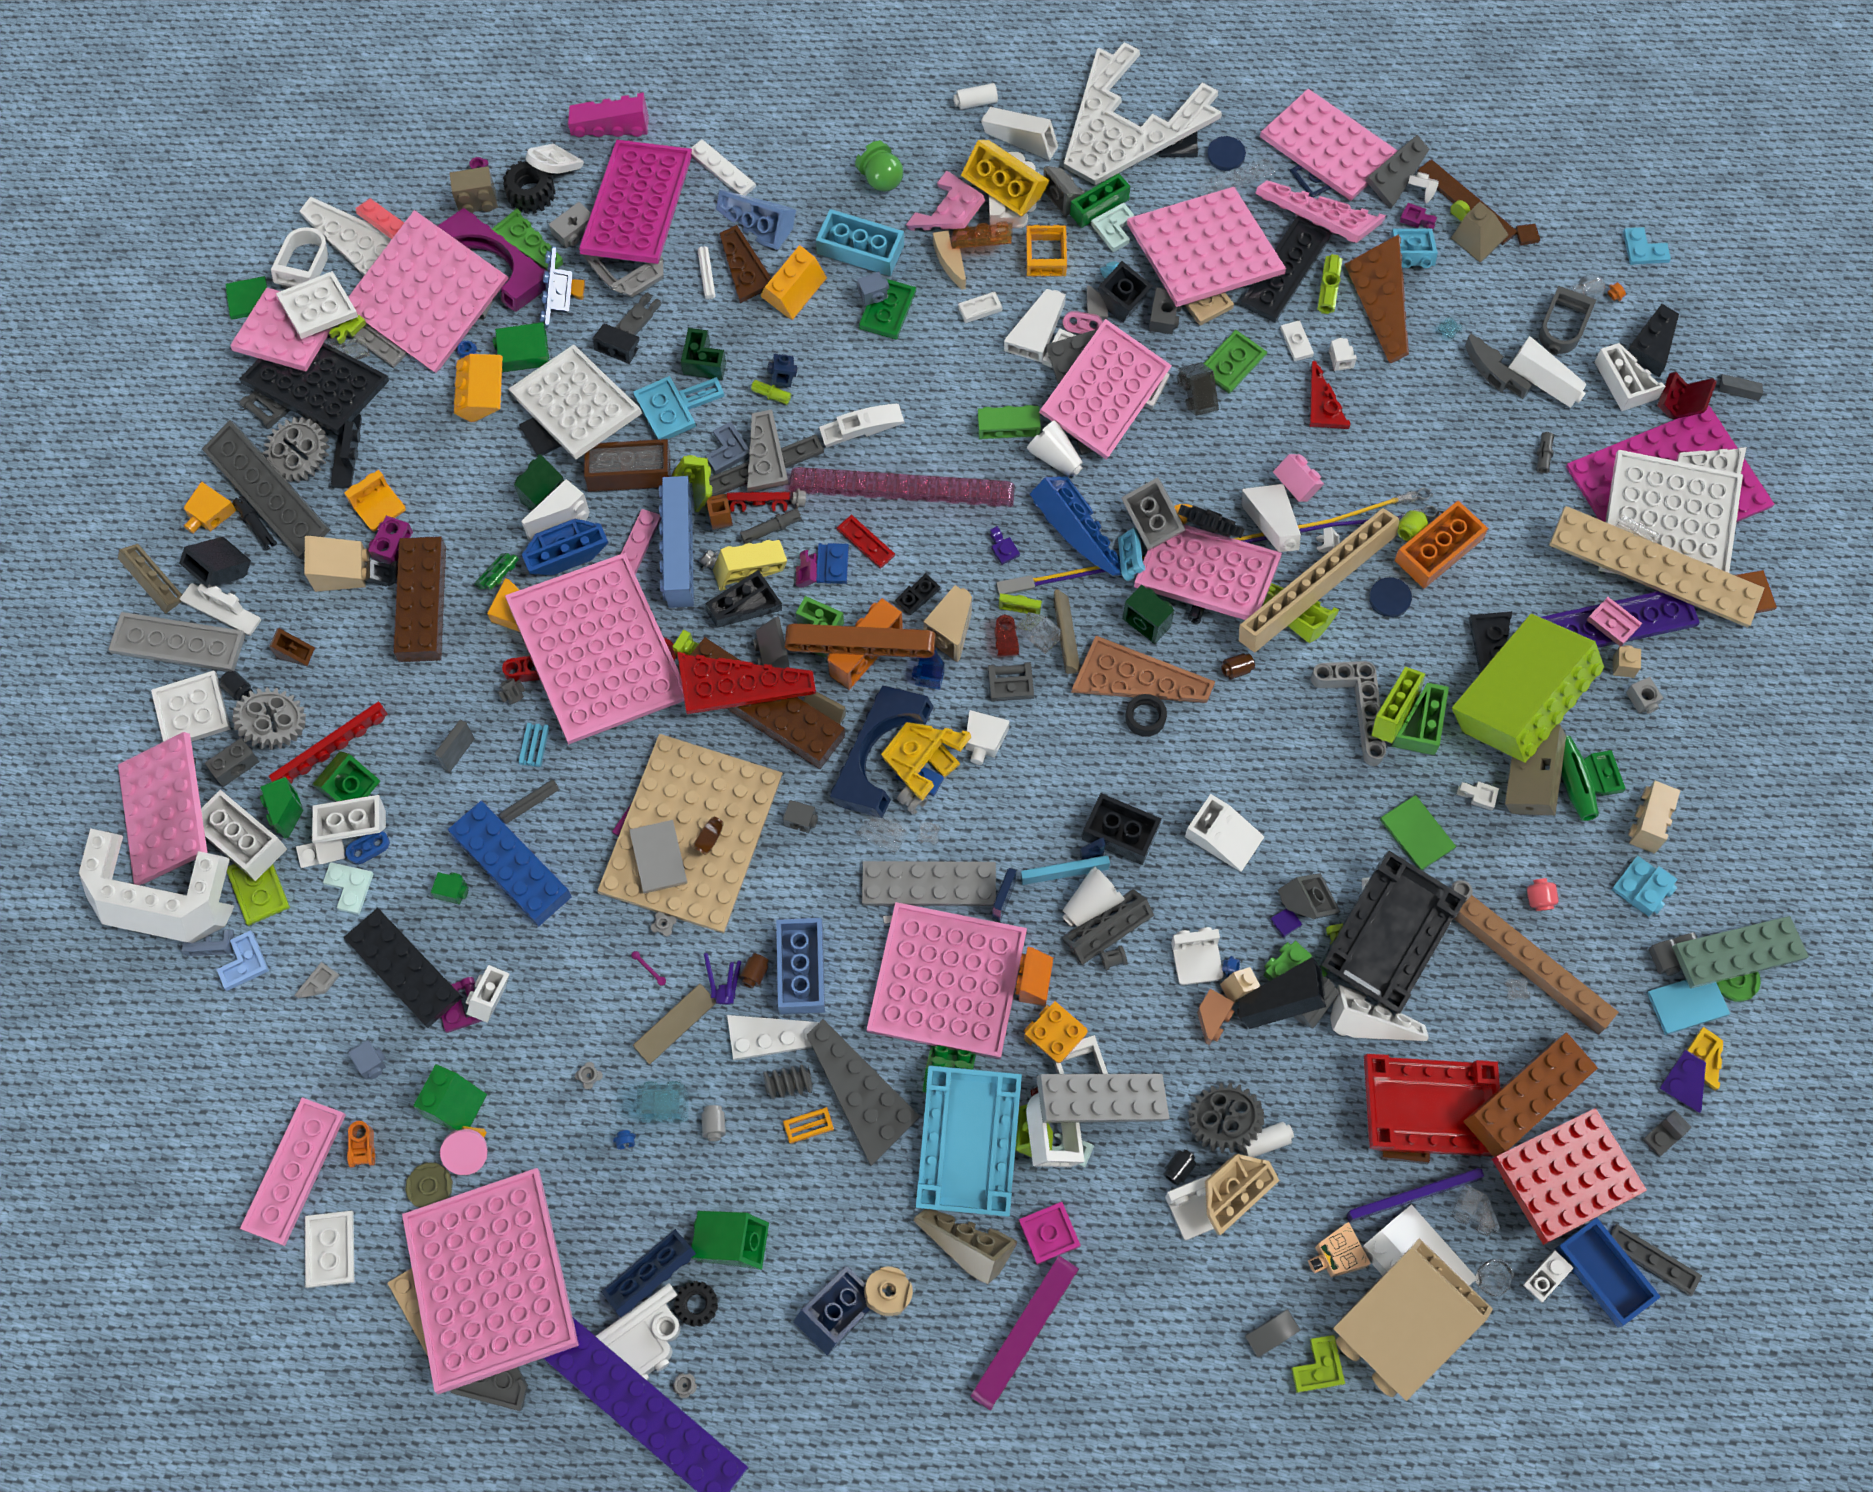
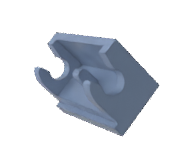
M225 929L223 941L211 942V936H206L205 942H183L181 952L187 957L232 954L233 947L230 940L233 939L234 930Z

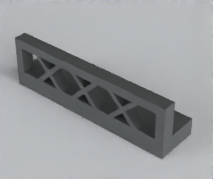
M1132 889L1123 895L1125 899L1123 902L1078 926L1063 936L1062 940L1073 950L1077 960L1082 965L1098 955L1100 951H1104L1154 916L1148 900ZM1133 898L1136 899L1134 902L1127 904ZM1117 912L1115 915L1109 916L1111 913ZM1095 924H1100L1096 928H1091ZM1082 936V937H1081L1080 939H1078L1077 941H1075V942L1072 941V940L1075 939L1076 937Z

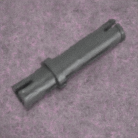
M795 508L782 515L777 514L775 518L750 529L741 531L740 535L744 544H747L779 529L784 530L786 526L801 521L802 517H800L801 514L798 508Z

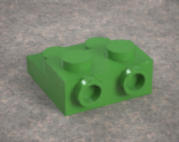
M1296 940L1292 944L1287 942L1280 949L1281 955L1277 960L1272 957L1266 963L1264 968L1267 970L1263 976L1271 981L1311 958L1312 955ZM1322 969V975L1326 977L1328 973Z

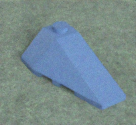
M719 190L717 211L731 222L738 221L744 226L743 231L747 234L750 231L757 236L755 241L759 244L773 249L780 248L793 229L796 209Z

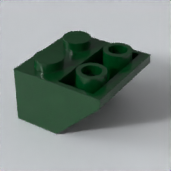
M539 454L536 459L529 463L526 471L517 477L514 486L521 504L533 511L564 479Z

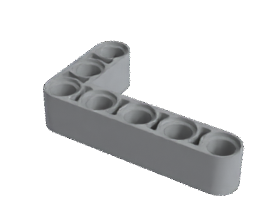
M1367 661L1320 663L1316 665L1311 675V682L1315 687L1355 688L1363 759L1370 766L1379 765L1386 754L1385 741L1370 736L1367 733L1368 731H1373L1376 716L1381 709L1375 666ZM1360 672H1365L1369 676L1364 677L1360 674ZM1338 673H1344L1347 677L1343 678ZM1317 674H1323L1326 678H1320ZM1362 692H1368L1371 696H1365ZM1366 711H1369V712H1371L1374 716H1368V715H1366L1365 712H1366ZM1370 751L1377 752L1379 756H1372Z

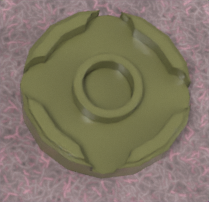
M437 1163L421 1164L414 1169L406 1180L405 1191L407 1197L418 1208L448 1199L453 1188L452 1177L445 1167Z

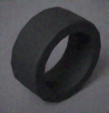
M1151 694L1138 695L1127 706L1125 714L1126 724L1134 734L1142 737H1151L1163 729L1167 718V708L1157 696ZM1144 704L1153 706L1159 713L1158 721L1151 726L1138 724L1133 717L1135 709Z

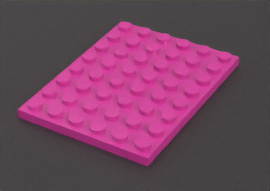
M1709 405L1702 414L1677 418L1567 463L1566 468L1597 518L1606 522L1614 463L1618 450L1676 461L1677 455L1681 452L1718 451L1719 449L1730 450L1738 448ZM1745 458L1741 470L1743 478L1736 522L1772 508L1775 505Z

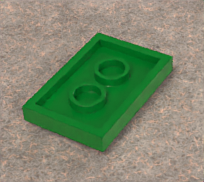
M887 279L889 284L887 298L879 303H872L866 306L859 323V329L897 340L916 294V287Z

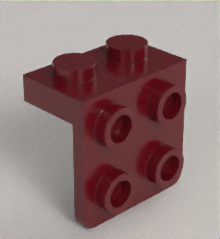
M1677 372L1669 373L1657 406L1673 420L1702 414L1708 408L1717 382L1714 378L1687 384Z

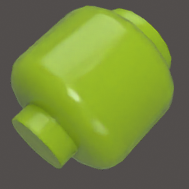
M1414 510L1406 512L1399 520V536L1405 541L1411 540L1429 525L1426 515Z

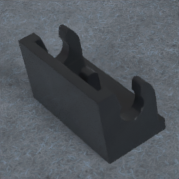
M603 323L593 337L595 351L628 364L631 363L639 349L636 347L640 341L639 336Z

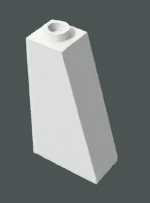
M990 107L982 118L981 122L986 134L1049 161L1058 148L1050 119Z
M1046 289L1006 337L1004 351L1042 362L1047 351L1046 344L1050 343L1064 308L1066 294L1057 290Z
M1530 336L1509 366L1511 370L1570 408L1575 401L1579 403L1586 394L1583 391L1586 383Z
M1284 484L1242 489L1243 509L1278 553L1299 550L1301 534Z

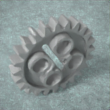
M293 417L292 423L285 419L284 426L278 423V431L272 429L274 435L267 436L270 443L264 444L268 450L264 451L263 454L267 456L270 463L287 481L292 482L295 480L300 483L301 477L307 481L308 474L315 476V469L321 471L319 464H326L323 457L329 456L325 450L329 449L330 446L325 443L329 440L325 436L326 432L317 423H314L311 419L306 420L301 417L298 420ZM286 439L290 441L301 452L308 456L309 459L305 460L291 447H289L284 441Z
M266 687L265 692L257 688V694L249 691L248 697L242 695L241 701L236 702V708L233 710L232 722L234 723V730H238V736L245 735L244 742L252 740L253 747L259 743L261 744V749L265 745H269L270 750L273 749V745H277L282 749V743L290 746L291 740L297 741L298 735H302V731L305 729L306 714H303L304 707H299L300 701H294V695L286 697V691L279 694L278 688L270 692V689Z

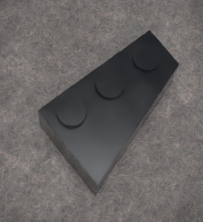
M1664 304L1659 306L1628 349V352L1638 360L1637 363L1641 367L1648 369L1659 378L1667 364L1679 313Z
M757 570L706 602L705 608L707 614L718 628L782 611V602L761 572Z

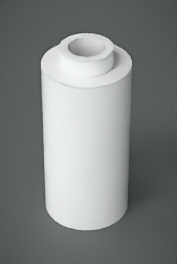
M995 83L957 90L956 95H953L955 107L959 106L960 110L998 102Z
M1284 1122L1262 1129V1133H1257V1141L1250 1139V1147L1242 1144V1150L1245 1156L1256 1157L1292 1143L1291 1139L1294 1138L1292 1128Z

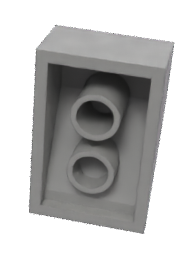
M1158 477L1121 497L1148 551L1186 531L1172 500Z

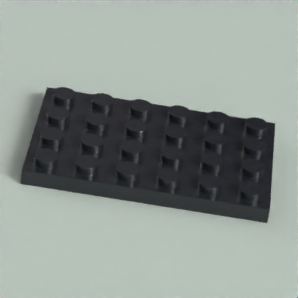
M323 343L307 371L258 358L239 378L241 384L301 416L311 419L313 422L337 435H340L344 430L345 421L352 422L389 382L388 375L326 343Z

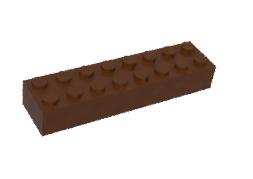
M706 637L703 638L691 653L692 656L704 655L706 658H725L741 661ZM798 697L726 708L818 769L823 767L845 738V728Z

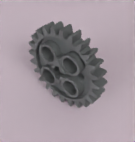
M1220 1083L1219 1089L1211 1085V1092L1203 1089V1097L1195 1096L1197 1103H1191L1192 1110L1188 1111L1190 1118L1188 1119L1189 1127L1191 1128L1192 1135H1195L1196 1141L1202 1140L1204 1148L1211 1144V1151L1220 1147L1221 1153L1225 1151V1148H1229L1230 1153H1233L1234 1147L1242 1151V1144L1250 1147V1139L1257 1141V1133H1262V1125H1264V1109H1262L1261 1101H1257L1256 1094L1250 1095L1248 1088L1242 1092L1240 1084L1236 1089H1233L1232 1083H1229L1227 1088H1224L1223 1084Z

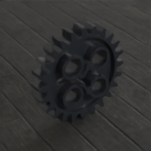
M1181 504L1178 511L1179 515L1187 518L1186 521L1199 525L1201 529L1211 533L1216 532L1227 537L1232 535L1242 538L1245 530L1235 525V521L1222 517L1223 514L1209 509L1204 510L1194 505L1191 508Z

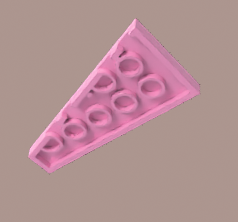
M1268 180L1258 186L1256 194L1264 200L1271 201L1282 209H1288L1296 215L1312 221L1315 225L1323 226L1329 229L1330 232L1345 237L1350 242H1359L1381 225L1386 216L1380 213L1378 217L1368 214L1369 210L1363 208L1361 210L1350 209L1349 204L1319 196V199L1309 197V193L1305 191L1301 193L1292 192L1290 187Z

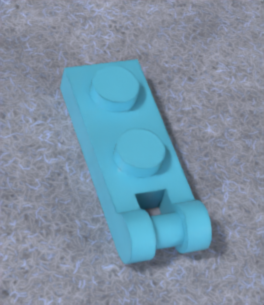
M1135 527L1118 537L1121 574L1126 581L1133 579L1136 573L1140 574L1146 570L1142 562L1140 534Z

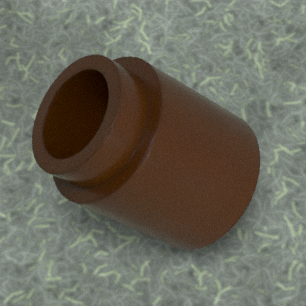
M1242 653L1224 659L1221 669L1224 676H1228L1232 680L1251 673V670L1255 669V662L1251 654Z
M756 953L748 957L739 976L742 980L741 983L751 989L754 986L759 987L768 970L767 964L769 960Z

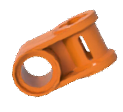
M355 1121L348 1128L347 1160L350 1168L360 1164L375 1165L374 1132L372 1127L363 1121ZM365 1128V1135L362 1138H357L358 1130Z

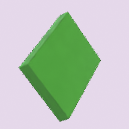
M1235 330L1198 368V372L1230 394L1267 355V351Z
M1416 795L1380 818V821L1420 870H1424L1457 847Z

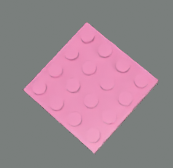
M266 288L231 343V349L238 353L307 371L333 327L301 339L277 298L276 293L280 291Z

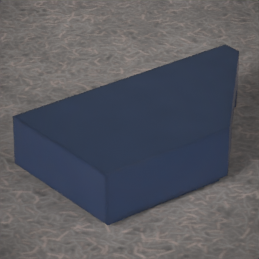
M1100 838L1082 847L1080 850L1081 860L1103 856L1105 850L1104 838Z

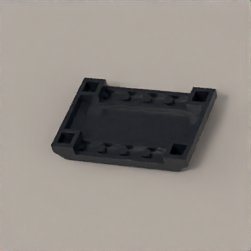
M1387 851L1327 950L1320 966L1393 1012L1400 1014L1453 918L1458 915L1467 898L1391 851Z

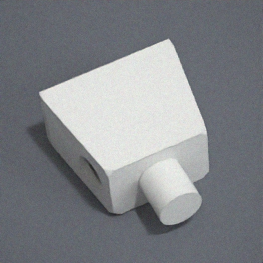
M970 710L967 731L970 732L971 739L966 744L965 750L973 752L970 759L972 763L982 765L985 755L996 756L1008 733L1009 720Z

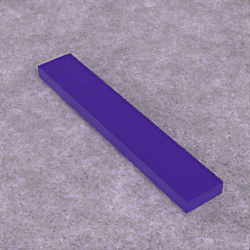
M1477 1168L1352 1209L1346 1216L1349 1223L1479 1181L1484 1177L1482 1168Z

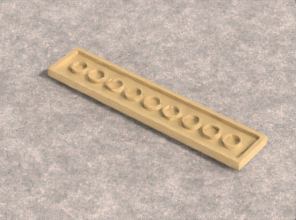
M1567 506L1562 510L1549 543L1551 547L1747 628L1751 626L1764 591V587Z

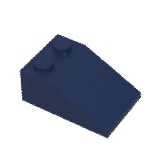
M845 1266L801 1309L793 1323L828 1356L871 1310L866 1305L864 1296L865 1283L851 1269Z

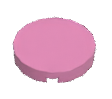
M472 1129L455 1130L445 1137L440 1148V1158L443 1165L450 1172L457 1175H469L477 1172L484 1165L488 1155L485 1139Z

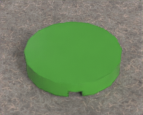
M1759 972L1716 983L1721 994L1726 999L1734 1002H1744L1751 999L1759 991L1761 980Z

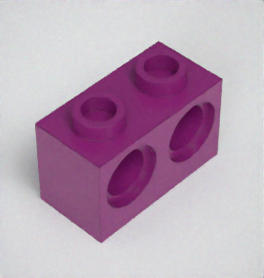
M386 516L384 521L379 524L375 538L369 543L368 551L372 559L386 564H391L395 560L398 561L399 538L411 537L413 530L410 524Z

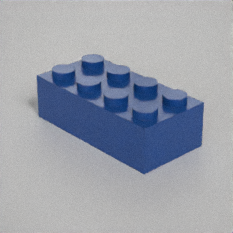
M1597 1217L1555 1248L1558 1254L1573 1267L1572 1271L1617 1328L1627 1324L1661 1298Z

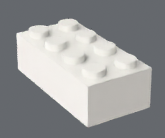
M221 790L201 808L205 839L227 858H230L234 864L254 881L287 850L278 837Z

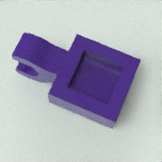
M998 526L990 529V536L995 543L991 549L1001 565L1020 556V552L1011 538L1008 537L1004 540Z

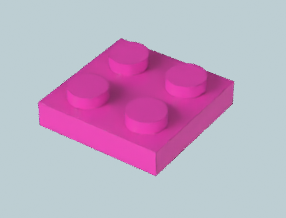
M1063 1202L1019 1219L1020 1226L1037 1265L1081 1247Z

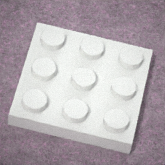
M333 271L276 293L279 302L301 339L358 317L357 311Z
M215 671L151 690L163 742L182 732L189 733L192 742L231 730L218 676Z

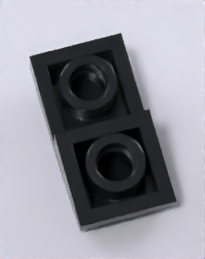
M925 573L912 587L908 586L895 602L911 615L942 588Z

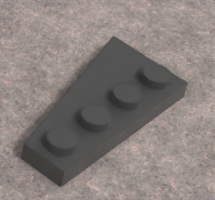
M1416 135L1370 174L1365 181L1388 207L1392 208L1406 188L1410 175H1414L1430 149Z

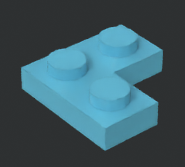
M1644 227L1624 229L1623 234L1630 265L1670 262L1671 257L1667 243L1648 244Z

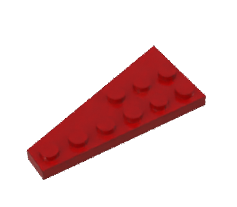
M677 652L687 714L816 694L813 671L789 667L784 669L768 664L763 666L753 664V662L725 658L713 659L706 658L704 655L692 656Z

